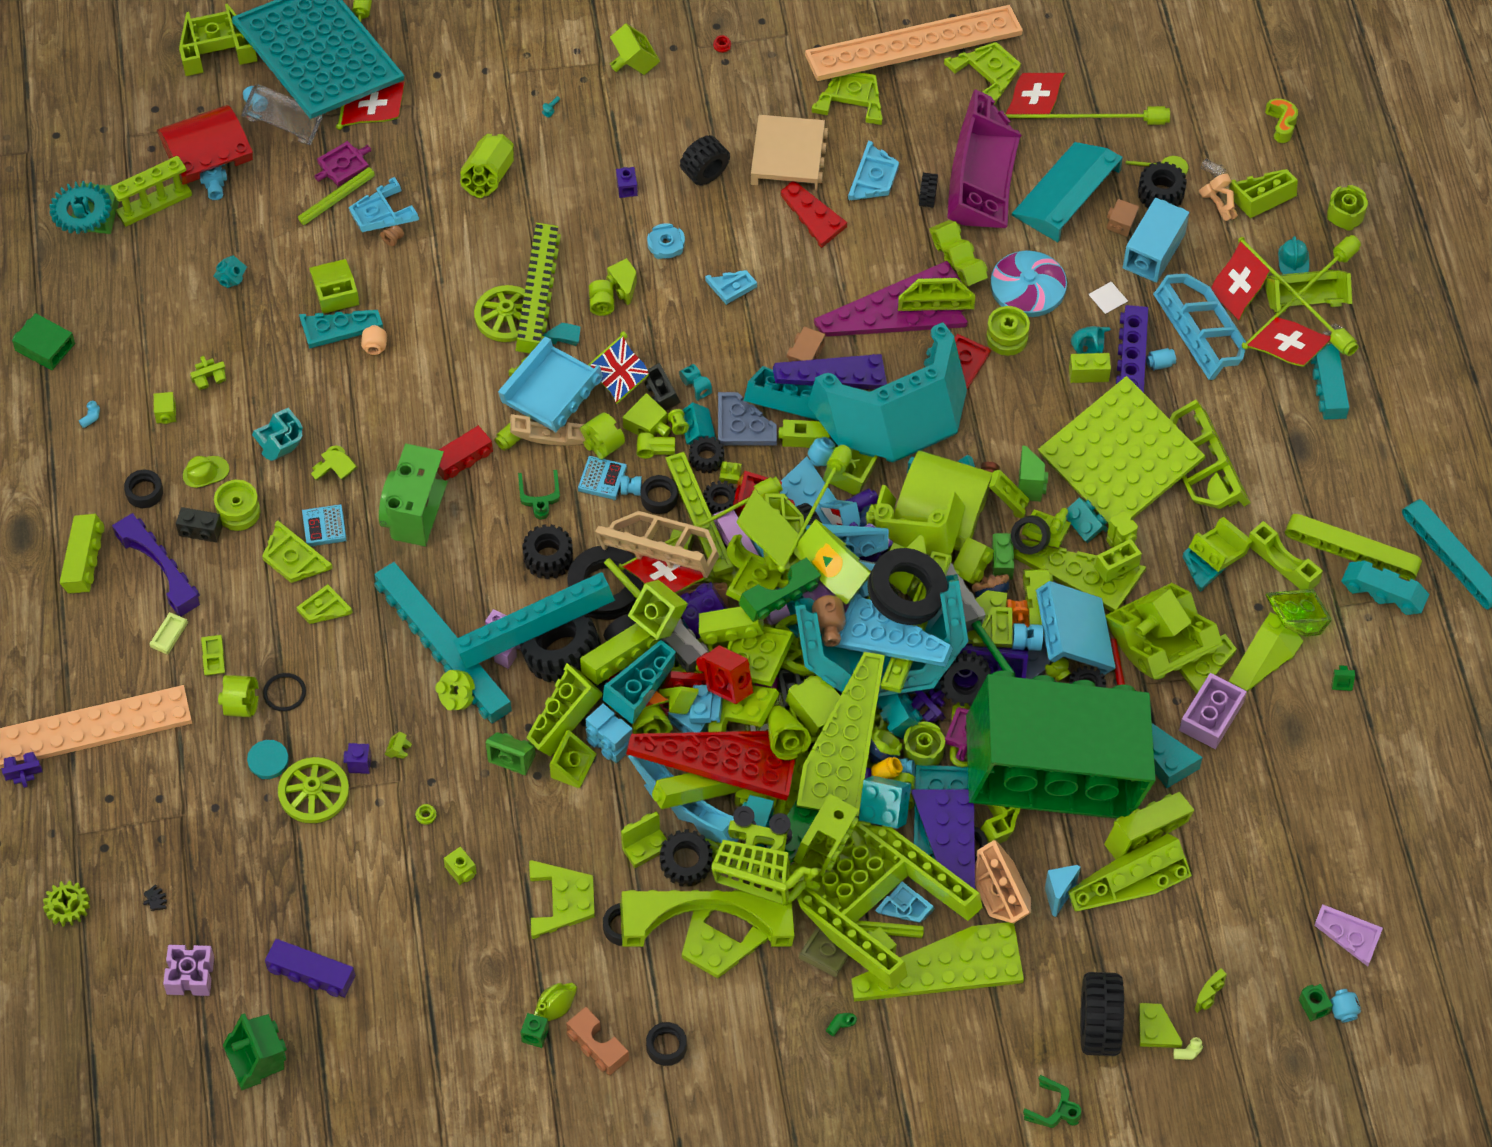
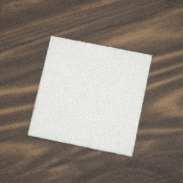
M1112 282L1088 294L1105 314L1128 302Z

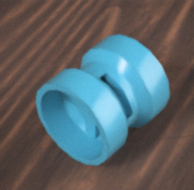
M621 476V495L633 493L636 496H640L642 476H635L634 478Z

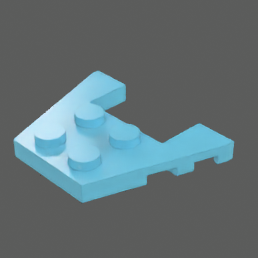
M395 177L391 178L389 184L385 187L381 185L376 188L377 192L370 197L366 195L348 207L361 232L419 220L418 214L412 205L393 212L385 198L402 191Z

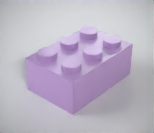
M1210 673L1184 714L1179 731L1216 749L1242 707L1247 691Z

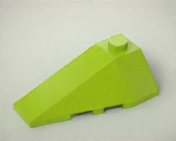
M1272 612L1269 613L1232 674L1229 683L1248 692L1264 680V677L1272 671L1275 672L1283 663L1295 656L1303 644V640L1295 629L1281 623L1283 621L1290 624L1289 621Z

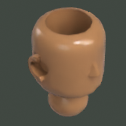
M833 595L822 596L814 601L812 613L817 612L820 633L823 634V644L828 647H834L840 643L841 635L839 632L846 625L845 608L840 598Z

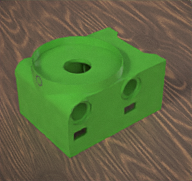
M405 443L397 469L390 471L386 478L379 505V524L381 527L389 528L390 536L393 540L426 547L448 481L435 478L444 451ZM419 469L425 470L423 476L418 475Z

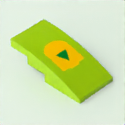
M815 519L798 541L793 553L800 561L807 557L821 574L820 581L847 605L868 580L871 571L859 561V557L846 547L847 544Z

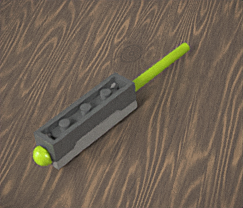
M608 558L604 564L637 599L641 591ZM680 619L671 636L659 639V641L662 640L676 651L675 660L686 672L693 673L696 670L701 672L697 667L696 660L704 653L709 652L704 643H700L696 639L691 629L687 630Z

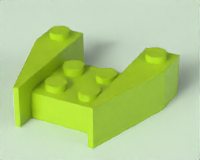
M225 4V12L192 19L189 12H186L179 46L185 76L204 73L200 54L235 47L239 65L257 61L256 51L232 23V17L236 16V14L228 4Z

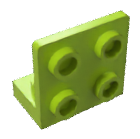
M657 811L652 814H646L640 821L634 824L626 825L621 831L622 850L634 868L659 856L663 842L667 840L660 830V817Z

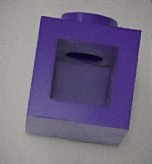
M623 167L616 169L619 198L638 196L635 168Z
M348 744V751H344V763H347L349 773H370L371 750L369 744Z

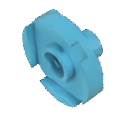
M659 224L647 236L648 249L656 259L679 256L683 253L685 246L684 233L680 228L673 227L672 224ZM663 239H667L670 242L663 243Z

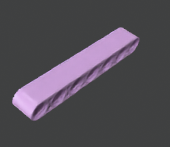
M734 510L714 520L726 546H728L734 535L741 534L743 546L748 551L759 556L750 538L736 523L738 516ZM787 605L780 610L770 612L766 617L770 625H774L785 617L790 616Z

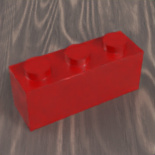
M479 425L439 449L444 451L437 471L438 474L446 481L457 476L462 470L472 467L475 462L488 457L493 452L492 440Z

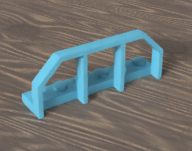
M1188 274L1167 275L1153 295L1208 380H1214L1223 367L1238 366L1243 360L1246 350L1241 345L1243 342L1246 343V341L1212 289ZM1183 283L1203 294L1208 302L1185 303L1183 305L1170 284ZM1214 310L1224 327L1202 329L1200 331L1189 312ZM1231 336L1239 348L1237 357H1226L1219 360L1206 338Z

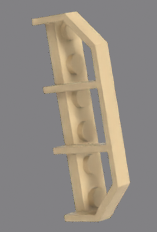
M641 511L613 521L610 527L598 526L595 531L603 550L611 546L633 552L639 560H641L642 556H647L665 561L668 568H672L674 564L701 571L704 578L709 576L719 557L708 529ZM640 520L651 523L645 536L642 537L632 535L629 532L617 531ZM659 526L682 531L675 546L668 545L662 541L652 540ZM691 534L708 539L712 553L707 562L704 554L701 552L684 549Z

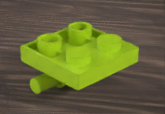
M1062 508L1055 516L1035 509L1031 514L1042 518L1048 524L1051 532L1048 546L1059 548L1070 529L1071 522L1066 521L1068 514L1066 508ZM1032 523L1025 524L1021 535L1027 536L1032 540L1041 541L1042 532L1040 528Z

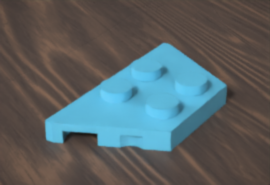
M868 140L851 186L848 200L888 196L899 168V162L893 157L888 156L884 150H878L874 147L872 141Z

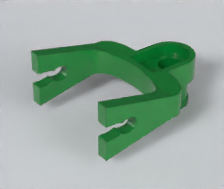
M553 470L555 491L550 495L531 497L524 494L522 473H518L521 504L533 506L534 516L537 519H546L549 516V505L560 500L557 470Z
M1040 1075L1038 1078L1040 1082L1039 1087L1061 1093L1059 1105L1048 1118L1024 1108V1120L1049 1128L1057 1126L1061 1119L1066 1120L1072 1126L1079 1124L1082 1116L1081 1108L1078 1104L1069 1101V1088Z

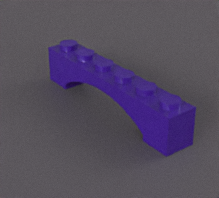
M131 513L112 525L115 536L125 549L130 547L141 551L154 560L165 573L169 581V592L166 593L168 603L178 616L181 617L200 605L198 599L200 594L196 587H191L188 584L187 576L177 570L178 566L172 558L169 560L164 547L157 545V540L153 533L145 530L146 526L141 518L137 519Z

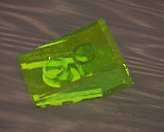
M1314 589L1269 592L1265 595L1282 625L1305 637L1321 635L1332 621Z

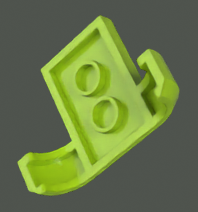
M741 534L732 537L727 546V556L731 563L739 568V571L726 592L727 596L740 601L743 592L758 584L771 590H775L776 587L784 588L788 585L787 575L789 570L783 573L778 570H770L764 558L748 551L743 546Z
M752 682L754 693L738 704L723 698L720 723H717V721L708 723V732H726L728 721L762 727L779 696V692L774 688L756 686Z

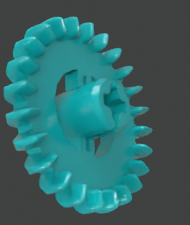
M76 181L74 188L67 184L68 191L61 187L62 195L55 192L56 198H51L52 204L49 205V213L56 226L61 227L62 231L68 230L69 233L76 231V234H80L81 231L87 233L88 230L94 231V227L100 228V223H105L106 218L110 217L109 212L112 211V201L109 199V194L105 192V189H100L98 184L93 189L92 182L86 187L84 181H82L81 187L78 186ZM88 200L95 206L92 213L90 212ZM70 205L74 216L77 218H73L68 214L67 210Z

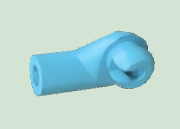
M96 401L87 403V415L78 420L82 428L98 420L100 406L97 405Z

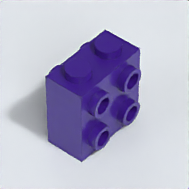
M712 582L701 584L692 593H685L680 596L688 603L682 617L689 629L695 634L696 639L701 638L699 634V613L728 609Z

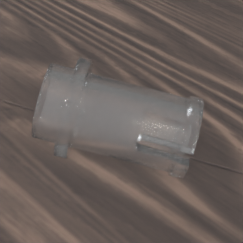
M1208 158L1201 164V169L1213 174L1214 178L1226 172L1224 165H1218Z

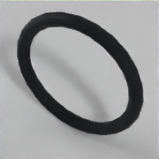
M281 673L273 676L267 681L263 689V698L266 704L277 711L295 709L303 702L306 696L304 682L300 677L291 673ZM290 677L297 680L301 685L302 694L295 704L289 707H278L269 701L267 696L268 688L278 678Z

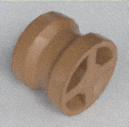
M394 225L383 230L380 236L386 244L394 246L397 240L404 236V232L401 227Z

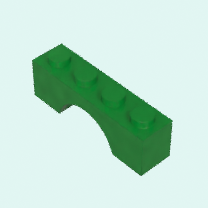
M806 557L790 566L787 575V586L771 590L758 584L742 593L739 605L753 622L758 619H764L770 612L782 609L792 600H798L807 591H814L819 586L821 574Z

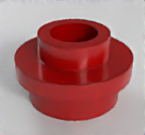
M720 35L714 40L713 47L717 52L724 53L730 50L731 41L727 36Z

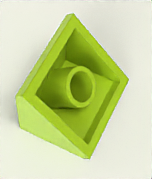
M567 730L549 764L551 778L580 788L597 753L570 730Z

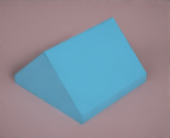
M1078 865L1048 870L1045 892L1054 917L1058 915L1068 900L1069 895L1067 892L1078 883L1081 868Z

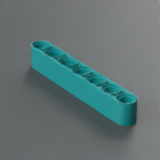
M1418 499L1404 507L1402 514L1410 526L1481 606L1487 610L1492 608V577L1423 500Z

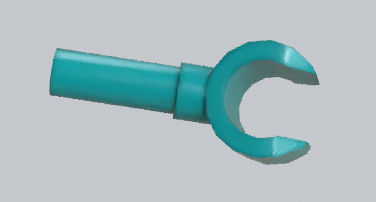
M557 96L549 104L544 103L542 114L547 118L551 117L555 111L553 106L560 100V97Z

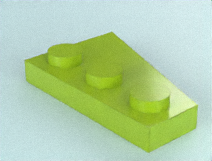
M1226 634L1220 636L1223 646L1217 648L1216 652L1205 654L1198 661L1189 662L1179 670L1196 694L1210 673L1216 675L1236 653L1237 648Z

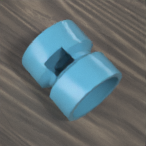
M1013 623L1012 650H1024L1027 647L1029 651H1041L1043 626L1031 624L1029 627H1026L1025 624Z

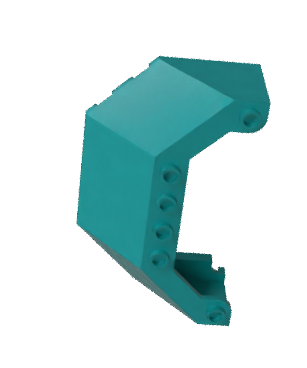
M943 322L933 326L930 335L934 343L931 348L927 349L926 354L930 357L924 361L925 368L868 392L842 385L839 379L831 373L815 377L807 406L838 446L846 445L850 449L860 451L859 454L871 457L875 455L884 457L886 461L894 463L918 452V450H923L957 434L967 387L954 335Z
M957 574L946 576L948 590L940 593L942 606L938 613L928 621L924 631L951 645L953 650L947 665L944 667L913 661L901 693L934 688L960 651L968 643ZM800 598L795 601V609L804 665L829 685L843 692L864 652L835 646H825L822 642L823 634L820 633L817 612L812 613L814 600L812 598ZM884 657L880 685L891 657ZM880 686L878 697L899 694L897 692L881 689Z

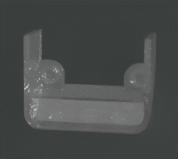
M256 84L250 92L241 116H246V119L252 122L263 120L295 134L299 142L311 145L325 113L310 119L293 98Z

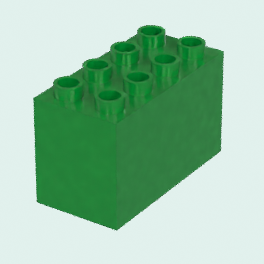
M996 671L987 675L966 715L969 803L1117 819L1121 816L1126 817L1138 809L1156 781L1150 693L1135 691V688L1130 685L1104 688L1096 687L1089 680H1078L1070 684L1055 682L1053 677L1047 675L1026 679L1017 678L1009 671Z

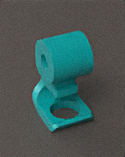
M695 364L679 371L682 382L686 386L689 384L693 385L697 401L712 393L710 380L707 377L701 376ZM707 389L704 394L700 395L703 390Z

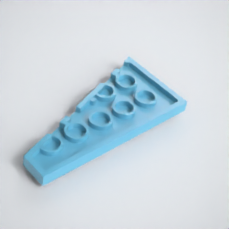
M805 457L781 480L783 491L780 494H785L789 499H792L795 506L808 503L813 507L825 482L809 458ZM828 487L815 510L822 524L830 523L820 510L819 505L837 500Z

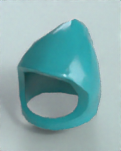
M1099 326L1081 328L1072 335L1071 344L1077 354L1103 353L1104 333L1111 329L1110 327ZM1083 346L1088 347L1086 352L1083 351Z

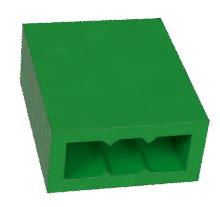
M36 313L26 321L23 328L15 333L12 339L15 351L50 370H53L75 345L72 332Z

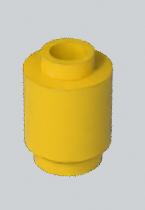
M888 757L872 766L871 775L893 779L899 776L903 767L898 758Z

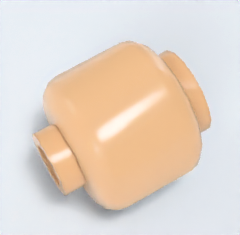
M376 325L363 330L361 342L363 350L370 355H378L386 349L387 333L385 330Z

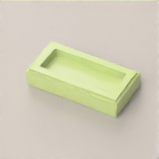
M169 612L150 642V647L168 655L187 626V619Z

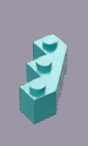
M1367 561L1349 563L1341 582L1352 594L1368 592L1378 604L1395 603L1405 615L1422 613L1430 594L1418 581L1410 579L1408 582L1399 578L1400 574L1385 568L1383 571L1373 568V564Z

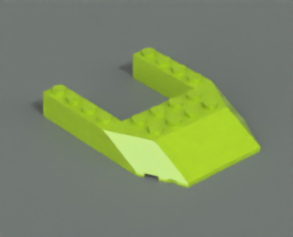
M858 821L850 839L845 843L846 845L842 853L837 857L831 872L827 870L823 877L819 875L827 857L809 849L801 864L794 862L790 866L789 878L800 867L818 869L819 873L813 880L820 883V889L814 890L806 887L797 897L800 908L836 946L893 990L908 976L905 961L859 927L856 922L907 876L967 921L983 908L981 896L978 891L892 827L883 825L880 827L871 825L869 822ZM804 874V875L801 877V879L793 886V888H794L800 881L804 880L805 874Z

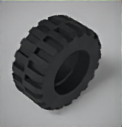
M587 613L521 643L520 649L531 673H534L539 679L543 678L544 681H554L556 683L565 672L563 669L566 663L581 672L580 658L599 647L601 641L595 625ZM565 637L574 638L571 643L561 649L547 650L558 639Z
M1088 972L1083 976L1081 990V1049L1086 1055L1116 1056L1120 1054L1123 1043V979L1118 973Z

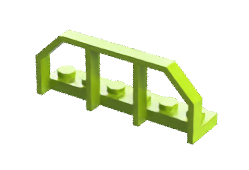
M1194 400L1173 412L1170 420L1176 425L1179 418L1193 410L1195 411L1194 419L1198 425H1202L1203 429L1201 430L1202 435L1192 440V443L1198 447L1209 441L1210 445L1208 447L1211 453L1218 458L1216 463L1189 478L1187 475L1182 478L1192 500L1197 504L1222 509L1234 501H1239L1244 507L1251 502L1218 434L1201 404ZM1219 470H1224L1226 475L1223 478L1228 487L1231 486L1233 489L1230 495L1219 501L1196 496L1192 488L1193 484Z

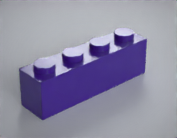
M275 939L265 959L266 967L270 973L274 975L282 974L296 983L301 981L312 989L325 990L334 997L341 996L345 998L356 976L352 966L279 939Z

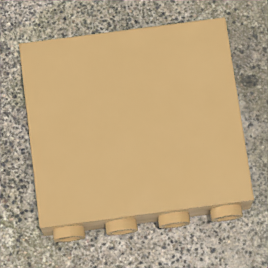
M759 115L751 168V185H758L759 178L815 183V190L817 191L818 183H822L823 172H820V168L824 169L825 157H822V154L826 153V143L823 140L827 139L828 136L825 120Z

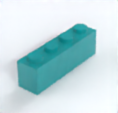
M1327 344L1310 360V363L1314 364L1313 379L1317 381L1315 388L1316 396L1320 398L1318 403L1319 412H1322L1323 420L1347 419L1349 402L1340 353L1333 344Z

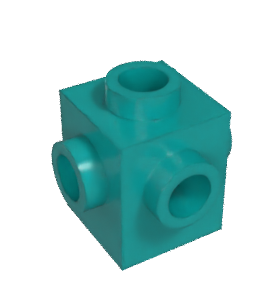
M232 255L218 263L216 266L217 271L213 277L226 288L234 285L237 286L242 282V276L247 266Z

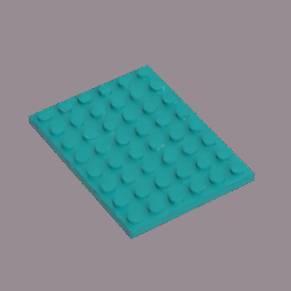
M274 0L232 17V23L310 119L404 80L405 75L343 0Z

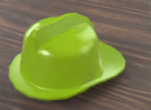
M196 456L188 462L184 469L183 480L186 485L193 488L219 482L228 475L229 464L219 456Z

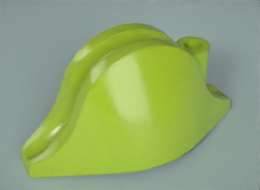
M558 983L545 989L538 999L534 1015L547 1018L548 1021L565 1015L572 1005L578 989L574 983Z

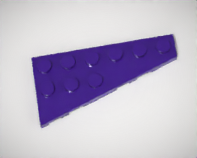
M911 789V794L922 820L934 858L975 889L974 803H969V790Z

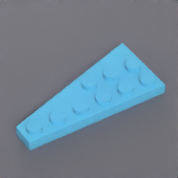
M859 593L854 596L845 613L846 625L839 632L841 641L835 646L946 667L953 650L950 644L934 635H929L918 626L904 625L888 619L876 609L870 599H865Z

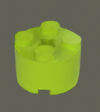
M1348 185L1341 188L1342 186H1340L1331 194L1327 209V219L1334 225L1351 231L1363 222L1368 200L1365 192L1359 187Z
M605 412L597 415L580 427V431L585 439L583 441L585 448L588 451L592 450L601 460L625 443V437L621 428L617 430L614 425L617 422Z
M224 675L223 692H220L218 696V703L222 705L224 715L235 717L254 716L259 696H255V689H259L256 677Z
M919 722L913 727L910 726L904 735V758L914 760L915 768L916 765L937 766L941 762L945 748V737L941 729L931 722Z

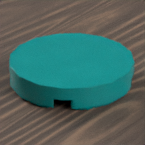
M263 740L252 746L248 752L247 762L250 771L257 775V777L273 779L280 776L286 770L289 756L286 748L280 742Z

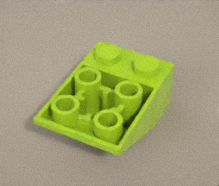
M346 259L309 268L323 314L360 305L354 278Z

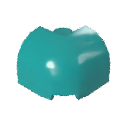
M288 407L274 413L270 423L254 430L252 436L263 448L262 455L272 461L291 453L299 445L303 427Z

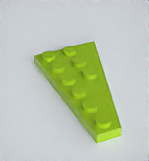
M1022 539V543L1026 546L1033 547L1039 544V542ZM1048 546L1042 551L1031 555L1021 553L1017 549L1014 550V559L1033 569H1048L1049 573H1052L1053 580L1102 598L1104 608L1111 612L1122 606L1146 571V566L1139 565V567L1105 583L1095 569L1097 555L1079 551L1074 553L1067 551L1066 548L1059 547V549Z

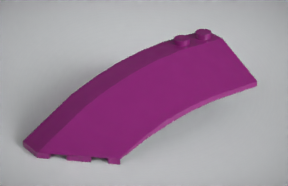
M976 89L973 91L956 147L950 178L947 218L964 226L1006 228L1008 226V202L1012 171L1019 140L1022 135L1018 130H1014L1009 125L1011 121L1002 110L998 111L994 106L995 101L993 98Z

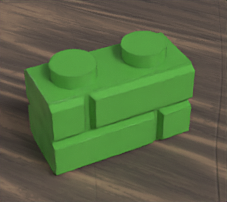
M995 533L992 537V549L994 550L992 558L993 575L996 577L997 575L1008 574L1009 580H1011L1014 573V551L1011 533Z

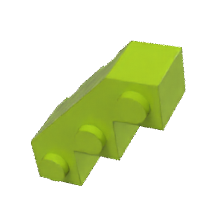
M947 220L929 228L938 252L943 251L945 255L944 260L948 261L953 270H956L959 279L965 286H970L988 278L986 273L988 269L985 262L974 257V247L971 242L961 239V229L956 221Z
M1023 569V589L1025 590V600H1027L1029 609V626L1031 624L1042 625L1036 590L1048 581L1053 582L1052 573H1049L1048 569Z
M987 805L993 818L986 820L980 828L987 837V843L996 840L999 844L1007 841L1014 831L1020 808Z

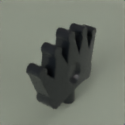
M155 884L148 891L144 892V896L147 898L146 901H143L144 906L150 904L151 911L167 909L166 905H163L167 903V899H163L166 897V893L160 894L163 892L162 888L157 889Z

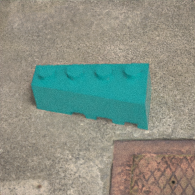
M762 366L748 381L743 401L818 420L807 406L813 386L776 384L773 370Z
M662 640L657 642L604 685L603 701L633 724L674 667L676 651Z
M907 693L879 696L877 706L882 710L880 713L881 717L889 724L887 726L889 732L904 740L906 730L910 726L913 727L922 722V715L917 709L914 710L911 705L913 701Z

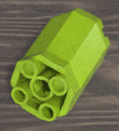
M486 134L477 142L475 149L461 168V187L477 198L489 196L498 188L499 182L514 161V144L503 134H498L497 136Z

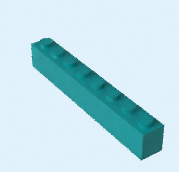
M600 572L453 641L467 669L615 601L603 573Z

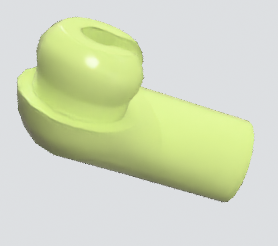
M1195 1037L1191 1039V1043L1186 1049L1174 1048L1173 1058L1193 1060L1202 1051V1040Z

